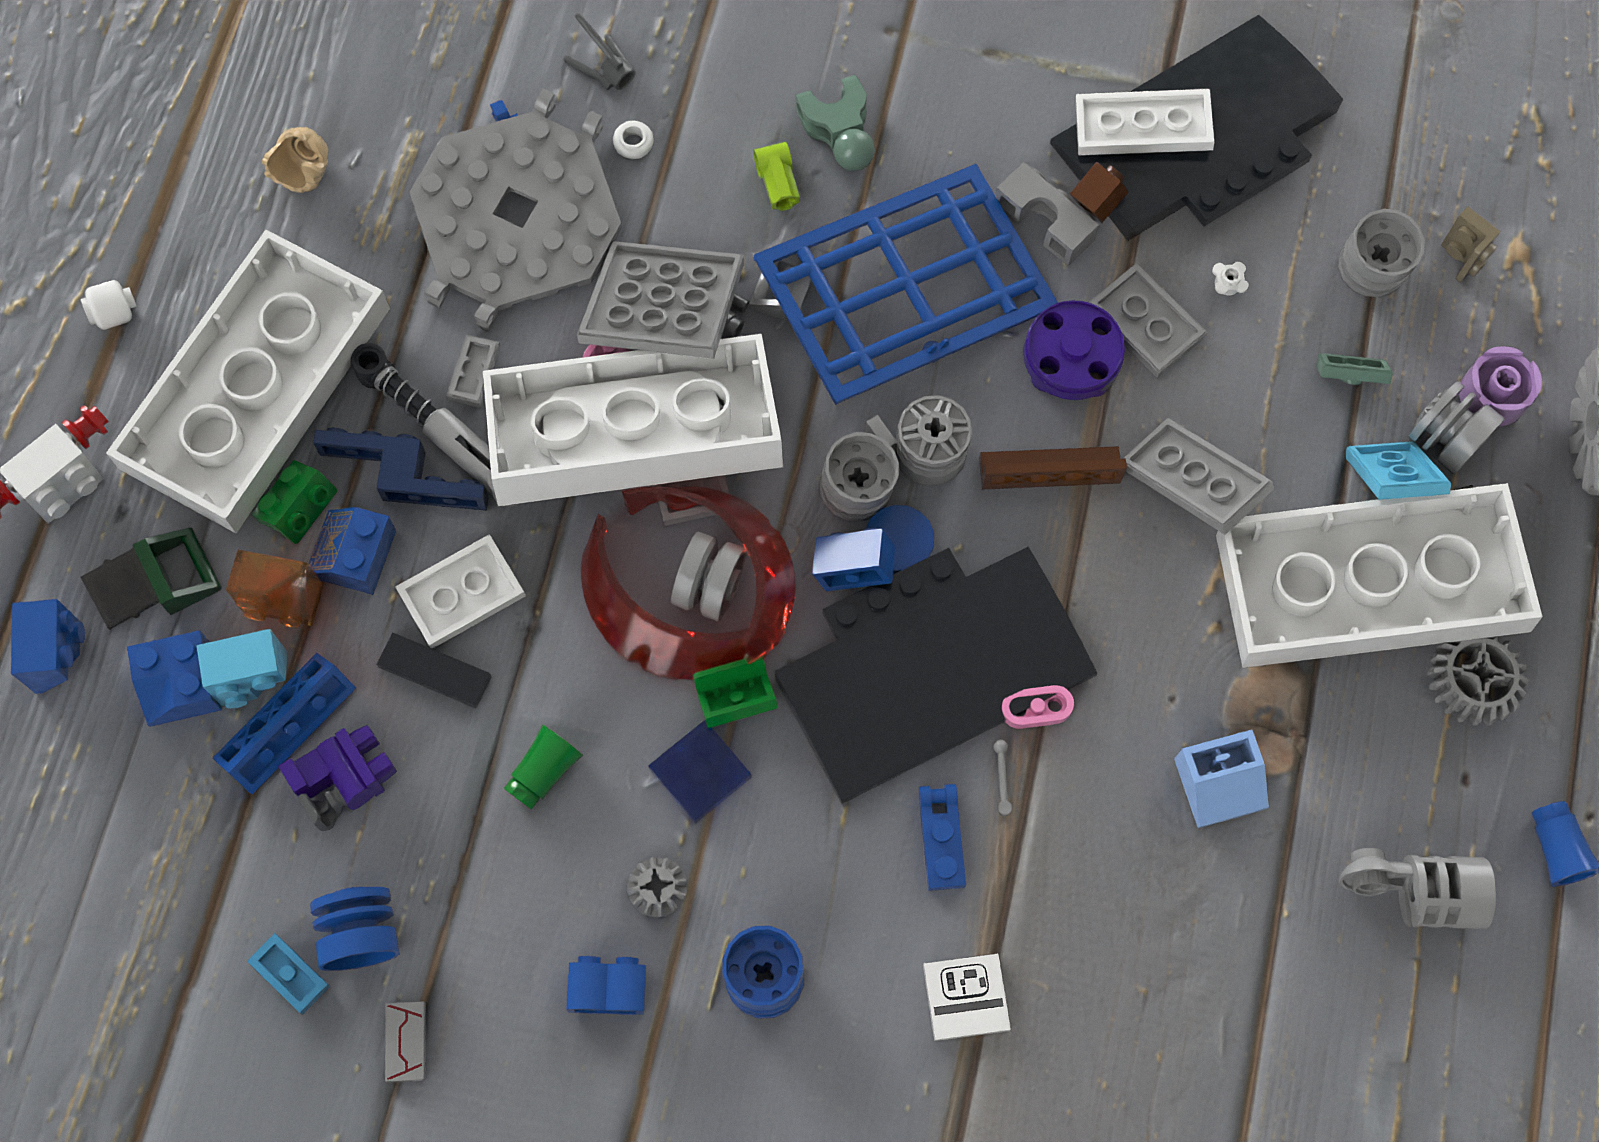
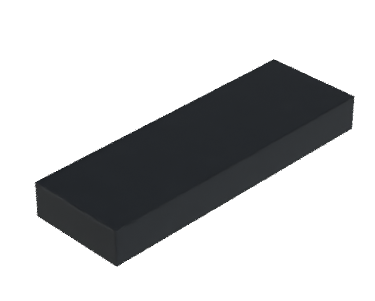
M395 633L391 634L377 662V666L385 671L473 708H477L492 677L489 672Z

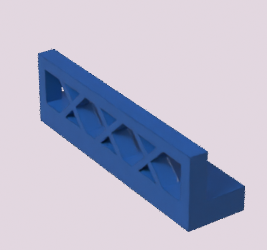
M316 652L212 759L248 792L253 794L356 687L334 664ZM320 667H322L313 677H311ZM238 750H240V751L231 759V757H232Z

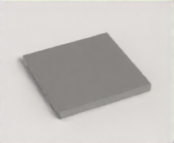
M612 241L578 330V343L714 359L744 267V255Z

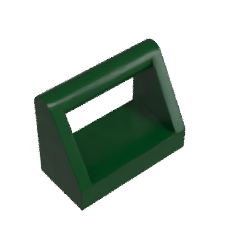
M185 528L144 538L132 544L160 604L170 615L221 590L222 587L193 528ZM184 543L203 584L175 591L158 556Z

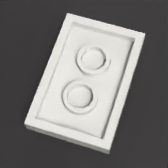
M490 534L395 586L431 649L526 596Z

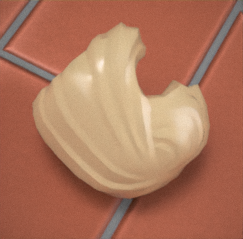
M308 127L287 129L280 135L276 145L265 153L264 158L261 160L266 170L264 175L267 178H271L274 183L282 184L283 187L297 193L310 192L318 187L328 165V147L322 137Z

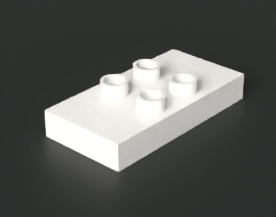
M265 230L106 454L121 471L230 531L237 533L351 367L353 351L361 344L368 342L390 310L383 290Z
M1508 483L1450 490V494L1378 499L1245 516L1227 534L1224 535L1220 531H1217L1216 534L1242 668L1528 633L1535 628L1543 617Z

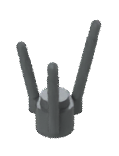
M576 13L575 18L607 56V59L601 66L604 72L601 75L569 56H564L563 60L600 82L607 90L612 86L617 90L625 88L635 77L634 67L626 60L609 34L604 35V39L609 45L608 47L588 21L580 13Z

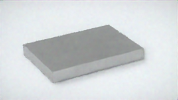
M1137 263L1089 301V303L1107 311L1115 319L1122 331L1124 346L1156 378L1201 342L1208 333Z

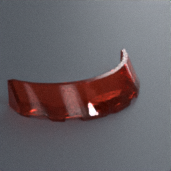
M658 486L631 488L622 491L625 507L630 515H634L646 506L659 501H663L670 509L676 511L686 510L695 505H703L719 515L747 549L755 572L756 603L749 628L741 641L744 659L748 664H751L779 645L786 632V626L796 597L795 572L785 541L778 530L770 525L769 519L736 496L706 487Z
M600 514L597 515L582 555V589L587 609L596 627L606 642L619 655L629 662L639 664L642 670L672 680H694L693 674L756 655H762L764 660L766 659L783 631L784 618L776 615L756 626L725 633H703L685 630L657 619L634 602L619 584L612 571L605 550L604 536L608 531L606 520Z

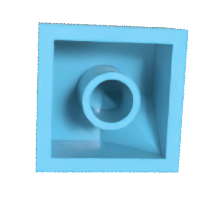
M271 629L196 645L203 688L221 707L239 708L245 706L247 701L258 699L263 690L273 688L276 685L275 683L286 680L287 650Z

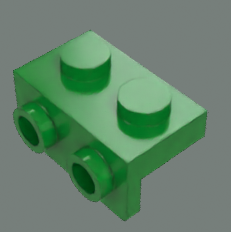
M293 460L282 471L280 478L270 491L261 498L251 516L259 523L280 532L291 543L298 544L335 496L337 488L317 469Z
M762 655L745 658L693 674L698 700L708 728L778 709Z

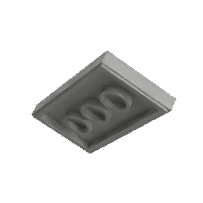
M1169 418L1162 422L1123 458H1126L1127 473L1224 535L1274 490L1273 481Z

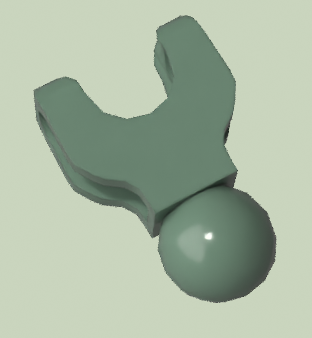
M856 75L841 80L843 83L842 99L836 103L826 104L820 102L811 91L796 94V111L808 136L828 143L834 153L836 162L843 169L859 171L869 166L874 157L875 147L872 138L863 131V124L867 115V94Z

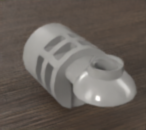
M1363 848L1350 854L1351 863L1344 868L1340 875L1339 885L1359 895L1375 896L1386 893L1388 890H1399L1401 915L1408 927L1429 926L1430 928L1449 927L1485 930L1489 928L1493 920L1496 905L1495 878L1489 860L1484 857L1448 856L1447 858H1441L1432 855L1428 857L1407 855L1403 862H1389L1385 860L1383 850Z

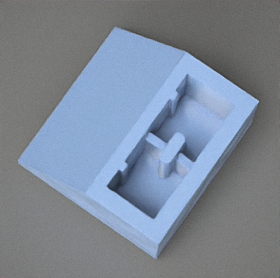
M1253 730L1182 748L1174 760L1198 828L1269 808L1265 764Z

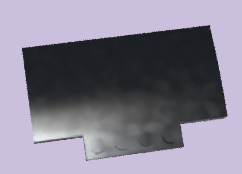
M1260 15L1255 16L1130 91L1210 89L1214 132L1213 150L1078 155L1077 123L1051 138L1050 144L1080 181L1096 162L1105 169L1111 165L1125 177L1122 183L1129 193L1108 217L1127 241L1184 206L1190 209L1204 227L1310 161L1312 154L1297 137L1336 114L1343 98L1309 60Z
M1029 546L967 577L951 550L947 548L893 574V580L890 584L869 586L822 609V614L837 641L775 670V680L841 804L1004 723L1006 719L1002 712V703L1005 698L1029 688L1058 685L1069 690L1097 676V671L1081 639ZM1056 693L1014 698L1009 705L1010 712L1014 716H1018L1030 708L1033 699L1040 698L1045 701L1055 696Z

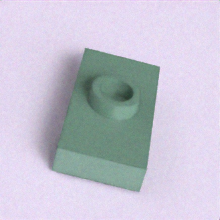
M1321 353L1318 354L1316 363L1321 377L1341 379L1343 382L1352 385L1362 384V381L1391 384L1393 375L1387 361L1383 359Z

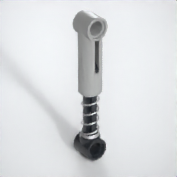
M365 343L358 346L352 353L351 364L360 383L367 388L383 391L384 396L394 399L397 407L405 408L407 416H414L417 424L424 426L423 434L477 482L484 485L485 489L492 494L497 502L491 479L489 445L446 408L436 409L433 407L431 399L425 400L420 395V390L415 391L408 385L409 380H402L398 376L395 366L387 360L385 352L380 346L373 343ZM369 363H378L373 369H364ZM518 504L504 505V507H513Z

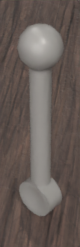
M997 740L994 743V750L998 753L1001 798L997 811L1002 816H1008L1013 808L1012 804L1008 801L1005 752L1008 750V745L1004 740Z

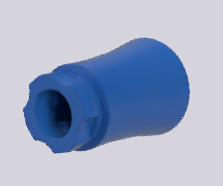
M1565 801L1551 803L1532 812L1536 824L1535 831L1546 859L1552 887L1576 883L1599 874V862L1591 851L1575 815L1571 814Z

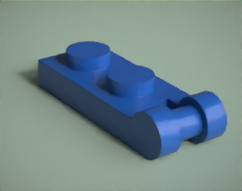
M956 784L944 785L942 789L920 786L918 793L928 891L965 888L966 878ZM945 803L946 813L933 814L932 804Z

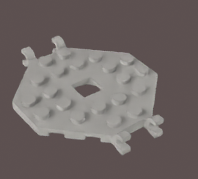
M544 88L540 91L532 112L441 137L409 192L437 275L436 280H433L425 291V295L429 297L427 302L440 309L450 288L478 300L482 304L476 311L474 319H477L476 326L489 332L498 312L512 307V304L528 299L534 301L558 293V290L575 285L581 287L591 284L610 249L612 241H615L621 230V220L593 144L603 129V125L600 124L602 116L590 110L580 134L551 121L548 117L556 106L552 102L555 94ZM509 192H516L537 202L523 228L494 215L505 195Z

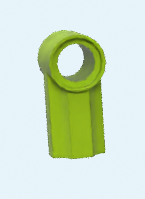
M787 142L753 149L756 170L759 178L764 180L772 209L785 211L792 209L794 205L800 203V196L792 173L793 164Z

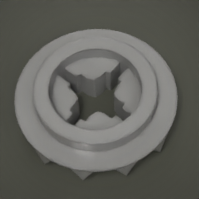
M651 857L638 863L629 875L627 885L629 899L632 905L646 916H667L676 911L685 899L687 892L685 875L681 868L668 858ZM653 872L657 873V877H659L661 882L673 883L662 889L660 902H657V897L652 890H641V888H646L647 885L652 884Z

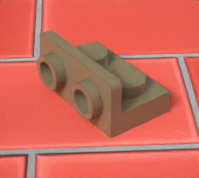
M1467 207L1459 215L1441 244L1452 258L1464 263V266L1455 278L1459 282H1462L1468 274L1475 277L1487 263L1486 260L1496 250L1497 246L1493 242L1501 232L1470 207Z

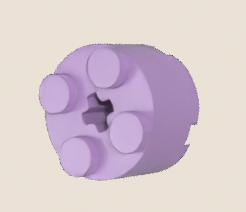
M1504 346L1491 348L1474 362L1462 378L1461 383L1465 387L1459 394L1460 401L1462 402L1473 392L1476 396L1468 409L1474 414L1481 407L1488 404L1505 418L1499 427L1512 424L1524 414L1541 391L1542 377L1538 366L1534 361L1530 363L1522 356L1523 352L1518 349Z

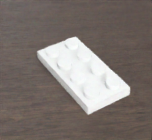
M1210 89L1076 94L1078 155L1207 151L1214 148Z

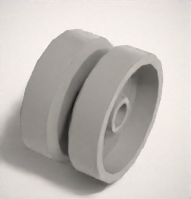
M697 531L692 537L681 561L672 590L671 604L690 611L697 606L701 599L700 610L702 616L720 622L737 591L745 564L747 549L727 542L717 554V538Z

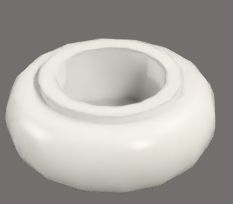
M627 121L621 124L615 130L613 136L614 148L618 154L628 159H640L646 156L654 143L653 133L650 128L639 121ZM630 135H638L643 139L637 145H629L624 142Z

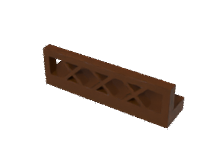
M1119 446L980 452L979 456L982 490L1120 484L1127 469L1126 458L1120 459Z

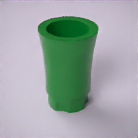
M542 724L532 745L512 772L511 776L513 778L509 780L504 789L528 808L532 809L540 798L544 799L555 783L583 754Z

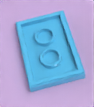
M1414 441L1349 446L1346 449V459L1379 500L1450 494L1451 482Z

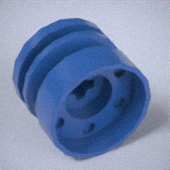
M351 887L323 895L310 903L311 914L319 917L312 922L314 930L332 932V934L319 939L315 943L320 970L343 971L383 963L400 955L395 927L378 926L379 923L390 919L394 915L392 907L385 906L391 901L389 888Z
M753 926L739 932L728 944L722 959L723 978L732 1003L743 1013L758 1019L775 1018L788 1012L799 1000L804 987L803 959L796 941L785 931L775 927ZM767 970H770L772 981L765 979L762 983H759L757 972L764 974Z

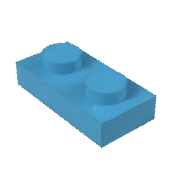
M276 933L247 961L302 1015L330 987Z

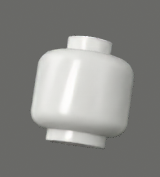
M110 280L87 288L85 298L81 299L90 325L96 324L102 330L129 322L132 318L131 308L137 307L130 288L122 289V286L116 280Z

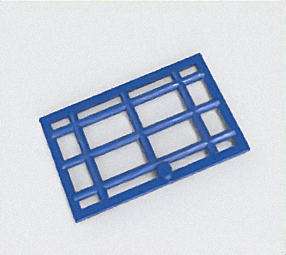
M977 164L756 253L753 257L835 405L1033 319L1049 306L1058 303ZM970 182L975 192L954 200L949 191ZM937 196L942 205L885 229L880 220ZM983 204L1000 235L982 243H979L962 214L963 211ZM950 218L967 249L910 273L893 240ZM865 225H868L872 232L870 236L817 258H814L809 249ZM880 246L897 278L839 302L822 270ZM1004 247L1009 248L1026 277L1006 287L987 257L988 254ZM797 254L802 264L779 273L774 263ZM975 261L992 293L935 316L917 284ZM809 276L827 308L804 317L787 285ZM905 290L923 322L864 347L847 314ZM1033 290L1038 300L1017 308L1012 298ZM998 304L1005 313L998 318L952 338H945L940 343L928 341L924 344L921 351L878 370L872 361L873 358ZM834 320L852 353L829 362L811 329ZM859 365L864 376L842 385L836 374Z

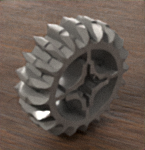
M1498 636L1441 643L1436 648L1438 654H1434L1430 658V663L1434 667L1427 671V676L1435 679V681L1429 684V690L1439 691L1440 693L1435 698V703L1445 701L1448 705L1445 708V714H1450L1455 710L1458 712V722H1463L1469 716L1472 726L1479 725L1482 720L1486 725H1492L1496 722V718L1503 721L1509 717V712H1515L1520 707L1518 701L1523 700L1527 694L1522 687L1528 684L1529 679L1520 675L1527 669V665L1517 664L1516 662L1521 652L1511 653L1508 650L1511 640H1506L1500 644ZM1471 653V659L1467 661V665L1462 664L1460 667H1453V662L1457 655ZM1496 687H1502L1500 698L1497 701L1485 702V696L1489 693V689L1493 690Z

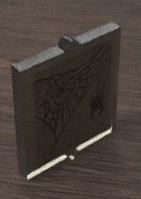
M134 548L112 560L105 559L103 565L80 577L109 630L132 617L139 618L141 612L159 603Z

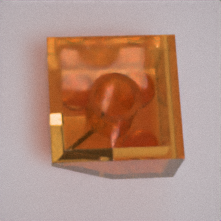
M239 549L237 550L226 587V592L234 600L235 605L242 610L245 617L257 621H265L266 617L279 619V623L295 628L300 627V624L313 625L323 590V584L307 562Z

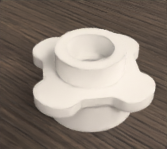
M1235 262L1233 265L1215 264L1212 269V273L1216 276L1214 282L1215 290L1219 294L1234 295L1237 292L1244 293L1249 286L1244 278L1245 265L1241 262ZM1232 276L1233 280H1229L1227 277Z

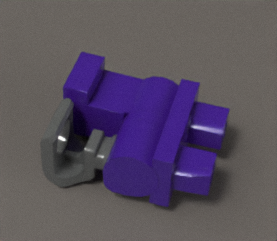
M368 725L350 734L343 728L336 732L335 736L326 739L314 750L293 761L290 758L278 766L291 789L298 796L311 821L320 831H327L333 828L338 816L343 811L342 807L344 805L348 806L351 810H355L368 802L374 795L378 796L383 793L385 789L382 783L397 772L385 752L367 762L364 754L380 745ZM334 784L333 790H329L326 793H324L327 800H310L311 798H313L314 796H316L317 794H319L320 792L324 791L325 789Z

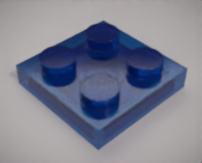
M705 720L648 765L650 771L695 824L752 778L750 771L713 728L707 727Z

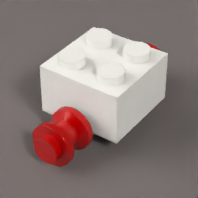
M83 405L80 407L82 416L76 421L71 422L65 419L61 422L71 434L68 432L64 433L57 424H54L0 468V473L7 479L5 481L6 486L0 480V509L7 503L17 506L20 501L11 491L14 493L18 492L49 524L54 519L64 516L72 504L82 496L91 494L97 488L98 483L104 479L103 476L75 445L77 444L76 439L86 450L90 447L89 437L96 432L103 435L108 432L104 425L109 421L96 406L88 409Z

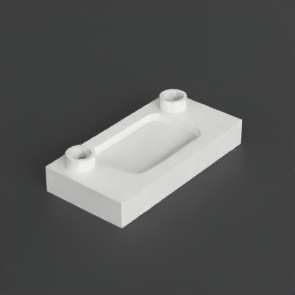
M762 334L720 339L714 359L636 350L483 371L491 479L498 506L783 467L781 435Z

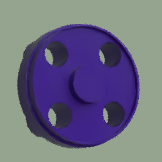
M1078 300L1059 302L1042 311L1031 324L1023 349L1025 366L1031 376V382L1034 387L1040 391L1067 400H1083L1105 394L1117 378L1125 354L1124 337L1115 319L1101 307ZM1045 324H1053L1058 329L1050 330L1045 327ZM1093 329H1101L1106 335H1098ZM1041 368H1051L1055 371V374H1045ZM1089 373H1099L1104 379H1094Z

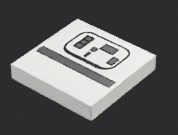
M998 954L923 964L934 1041L1011 1030Z

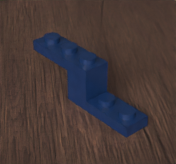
M335 427L328 428L327 431L315 430L313 443L320 456L381 461L376 489L382 501L487 511L489 497L485 486L477 481L463 479L459 483L446 482L443 478L436 476H427L425 479H422L426 452L421 440L412 435L398 434L396 437L382 436V434L375 431H363L362 434L348 433L344 429Z

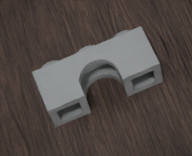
M1024 162L996 188L995 197L1006 215L1015 223L1019 224L1025 217L1031 214H1042L1051 220L1052 225L1046 231L1043 246L1067 266L1095 240L1099 224L1093 215L1086 210H1081L1071 202L1069 196L1063 190L1054 188L1046 181L1040 171L1034 168L1031 169Z

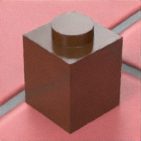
M1096 162L1070 192V195L1080 207L1090 212L1094 218L1103 223L1129 192L1122 183L1125 177L1111 165L1105 169Z

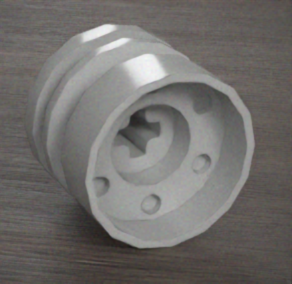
M1381 209L1370 212L1359 221L1339 253L1338 268L1342 279L1352 290L1363 296L1382 297L1392 294L1403 285L1424 254L1425 239L1422 231L1410 216L1398 210Z
M1459 381L1455 382L1445 391L1440 392L1418 416L1414 429L1408 436L1412 441L1416 442L1427 431L1431 437L1422 447L1425 451L1431 449L1438 442L1443 444L1444 448L1439 454L1437 461L1454 475L1505 420L1503 416L1488 404L1481 407L1474 414L1468 409L1476 396L1473 392L1461 403L1455 400L1465 387Z
M939 395L924 396L908 405L902 412L899 420L895 453L899 462V468L904 475L916 483L927 486L942 485L958 475L964 467L972 436L971 420L964 408L954 400ZM931 431L937 432V437H932Z
M855 432L845 435L835 442L826 456L820 476L819 492L826 507L834 515L842 519L860 522L871 519L879 510L885 508L899 477V462L894 449L884 439L872 433ZM857 479L858 484H862V487H857L856 483L851 480Z

